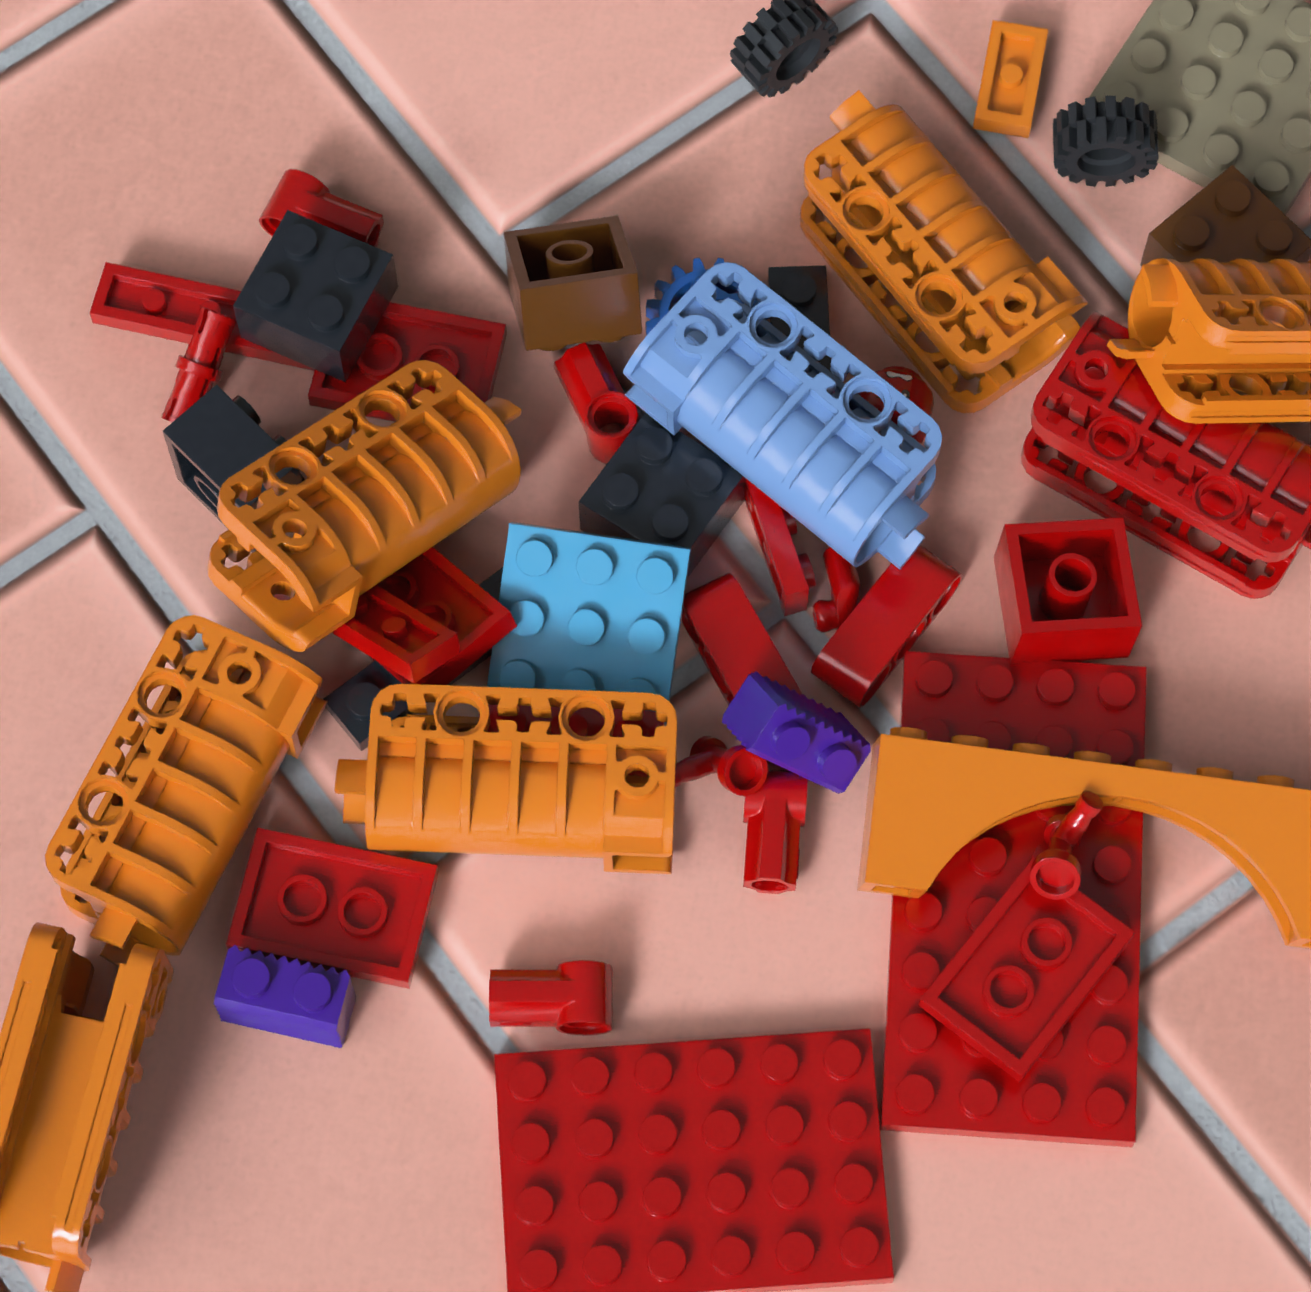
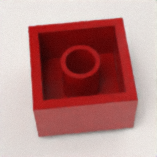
M1124 518L1005 524L993 558L1010 664L1129 658L1142 628V621Z

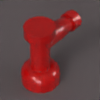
M703 736L693 744L690 756L676 763L675 788L679 787L683 782L694 781L717 773L719 782L726 790L739 796H749L757 792L765 783L768 774V764L766 759L746 751V747L743 745H736L727 750L726 745L721 740L712 736Z
M1082 792L1075 802L1076 806L1067 815H1055L1045 825L1044 840L1048 845V849L1037 855L1032 863L1030 872L1032 887L1043 897L1054 900L1065 899L1072 896L1080 886L1081 865L1072 852L1079 846L1081 837L1088 829L1092 818H1095L1104 806L1102 800L1092 792Z

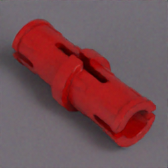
M201 307L195 330L185 355H179L175 364L179 371L161 418L172 423L209 392L214 382L220 383L224 371L219 368L228 341L237 324L236 319Z

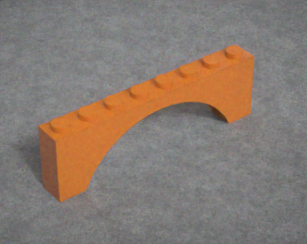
M893 727L890 729V735L880 734L873 744L857 891L920 898L929 889L947 862L967 843L982 833L1005 821L1033 811L1075 805L1082 792L1089 791L1096 794L1102 800L1104 806L1136 810L1162 818L1190 831L1209 843L1243 873L1262 897L1277 923L1285 946L1311 949V790L1294 788L1295 780L1292 778L1261 775L1257 777V783L1233 780V771L1215 767L1197 768L1196 775L1172 772V763L1154 759L1136 760L1135 767L1111 764L1110 755L1093 751L1075 752L1074 759L1050 756L1049 747L1032 743L1013 744L1012 751L988 748V739L970 735L952 736L951 743L927 740L926 731L909 727Z

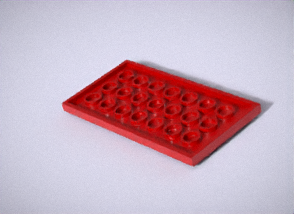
M905 651L903 658L900 727L921 729L927 732V740L951 743L952 736L955 735L978 736L989 740L988 748L1012 751L1013 744L1016 743L1039 744L1049 747L1050 756L1074 759V753L1078 751L1100 752L1111 756V764L1135 767L1136 760L1145 759L1147 667L1066 661L1010 664V658ZM1076 805L1037 810L1005 821L982 833L961 848L941 869L929 889L920 898L892 895L880 1130L1133 1148L1136 1142L1143 812L1115 806H1103L1098 815L1092 818L1088 829L1081 837L1079 846L1072 852L1079 861L1082 870L1078 890L1132 929L1135 934L1130 943L1020 1083L918 1005L920 998L1032 858H1036L1037 855L1048 849V845L1044 840V830L1047 821L1055 815H1067Z

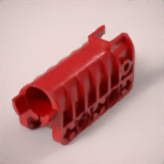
M1097 311L1093 312L1079 329L1036 395L1031 411V425L1033 427L1026 436L1021 452V461L1026 473L1104 519L1124 518L1126 531L1241 596L1250 599H1260L1271 595L1280 584L1302 546L1311 550V445L1269 422L1195 424L1176 419L1162 407L1136 360L1117 357L1107 347L1109 339H1129L1128 328ZM1051 446L1058 450L1057 457L1060 460L1052 458L1047 464L1042 461L1040 462L1038 460L1039 450L1037 447L1045 449ZM1074 460L1080 463L1072 479L1066 476L1069 465L1072 466ZM1094 470L1114 481L1116 487L1111 492L1099 494L1086 486L1084 475L1088 471ZM1125 489L1133 492L1131 496L1133 501L1127 499L1125 508H1123L1118 503L1122 500ZM1151 503L1161 508L1160 515L1165 519L1155 516L1151 522H1148L1141 518L1143 508L1140 505L1147 507ZM1178 517L1181 520H1183V522L1181 523L1177 537H1175L1169 533L1172 523L1168 522L1167 520L1175 524L1176 519ZM1197 528L1219 540L1220 546L1211 552H1202L1191 546L1187 533L1191 529ZM1231 547L1237 550L1234 557L1238 560L1232 557L1229 566L1221 562L1225 559L1228 549ZM1256 559L1262 560L1266 563L1264 573L1267 576L1259 575L1255 581L1246 577L1247 566L1242 562L1251 565Z

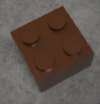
M1231 165L1149 233L1140 266L1142 267L1157 258H1170L1178 262H1190L1200 258L1214 259L1218 262H1230L1234 259H1253L1257 262L1291 259L1296 262H1308L1311 254V238L1238 169Z
M618 215L503 232L509 293L526 351L537 349L556 351L570 344L590 341L609 343L619 341L625 336L642 334L638 272Z

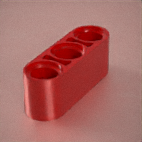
M921 545L901 570L891 563L823 647L812 665L811 674L859 708L863 707L902 661L905 651H910L951 599L961 582L962 574Z
M728 572L685 594L682 624L728 706L748 675L756 671L762 677L767 676L771 681L776 680L780 686L786 685L790 691L795 690L799 695L802 694L743 589L731 573Z

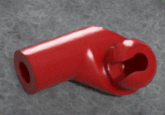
M831 547L823 553V561L831 586V600H818L812 606L815 628L821 633L835 629L838 630L856 607L861 588L856 567Z

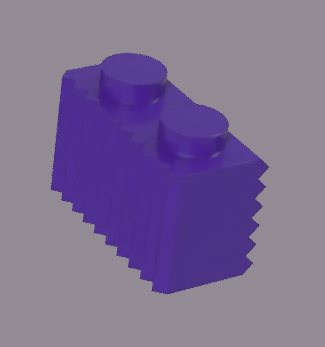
M757 671L748 675L722 718V723L727 725V729L732 730L731 734L741 741V745L746 747V751L838 794L845 792L871 752L870 743L841 712L836 713L831 707L826 708L822 703L817 704L813 698L808 699L804 694L799 695L795 690L790 691L786 685L780 686L776 680L771 681L767 676L762 677Z
M234 945L227 951L214 997V1005L217 1008L221 1021L342 1048L354 1008L356 994L351 977L346 970L338 974L334 967L325 971L322 964L313 968L310 962L301 966L298 959L289 963L285 956L277 960L273 953L264 957L261 950L252 955L249 948L240 952L238 947Z

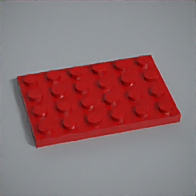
M870 1028L494 1054L507 1292H773L893 1283L894 1273Z

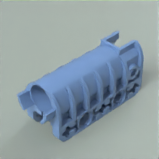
M724 262L708 269L649 332L626 364L623 373L634 383L625 394L627 398L671 434L675 435L684 427L854 567L864 564L879 552L901 570L925 539V536L916 528L929 517V514L920 505L929 496L935 484V461L940 454L942 442L939 425L932 417L744 267L736 263ZM733 281L739 284L738 297L744 304L730 298L715 301V284L719 282L725 287L731 285ZM755 299H758L760 303L751 308ZM778 317L784 320L790 326V335L788 337L785 336L765 318ZM802 335L807 339L804 341V350L798 346ZM826 355L832 359L830 371L818 362ZM850 373L854 377L845 384L844 381L847 374ZM867 391L878 395L884 404L883 411L880 412L858 393ZM895 410L901 414L898 417L897 425L891 421ZM919 430L926 434L924 446L911 437Z

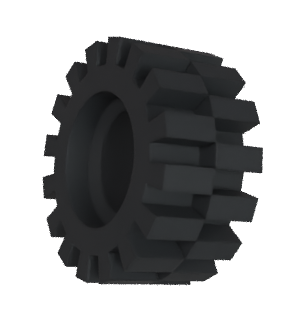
M815 0L771 1V8L767 11L762 8L756 13L759 18L754 23L748 21L743 27L745 34L736 37L733 43L736 47L730 51V57L732 58L730 61L761 96L774 97L778 91L781 94L788 91L792 82L796 85L804 80L803 75L808 70L812 73L818 67L816 63L818 59L826 58L830 52L827 47L835 44L837 39L835 34L838 32V27Z
M1105 96V101L1097 102L1095 97L1085 98V105L1083 106L1077 101L1068 104V111L1061 109L1057 113V119H1053L1055 169H1058V174L1061 177L1069 175V181L1077 184L1081 180L1086 179V186L1096 187L1098 181H1105V185L1108 187L1116 186L1115 180L1120 179L1125 184L1134 182V175L1144 178L1149 175V169L1154 170L1156 168L1157 160H1159L1155 111H1149V105L1144 102L1135 105V99L1125 97L1121 102H1116V96Z

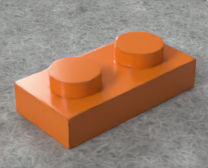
M992 20L973 129L1029 138L1048 29Z

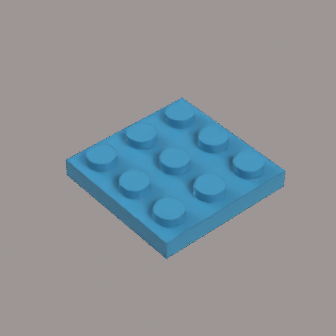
M510 522L499 602L511 612L517 627L492 647L487 687L642 692L658 694L670 701L692 548Z

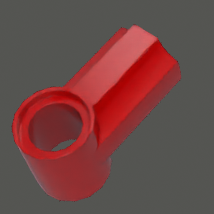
M288 169L284 172L259 218L261 227L273 236L287 210L374 247H377L379 243V237L384 225L383 215L332 195L323 182L297 169Z
M584 342L567 349L565 354L554 362V369L587 435L591 454L596 460L607 464L639 422L636 404L625 396L600 343L588 344ZM613 423L621 424L625 427L616 433H605L600 430L602 427Z
M768 770L763 786L754 794L745 796L743 823H748L743 887L756 890L758 893L768 894L796 891L800 857L799 835L800 827L805 826L808 779L791 771Z
M577 960L561 963L556 969H490V1027H556L557 1031L561 1033L580 1036L599 1035L610 1032L612 1030L613 968L604 962Z

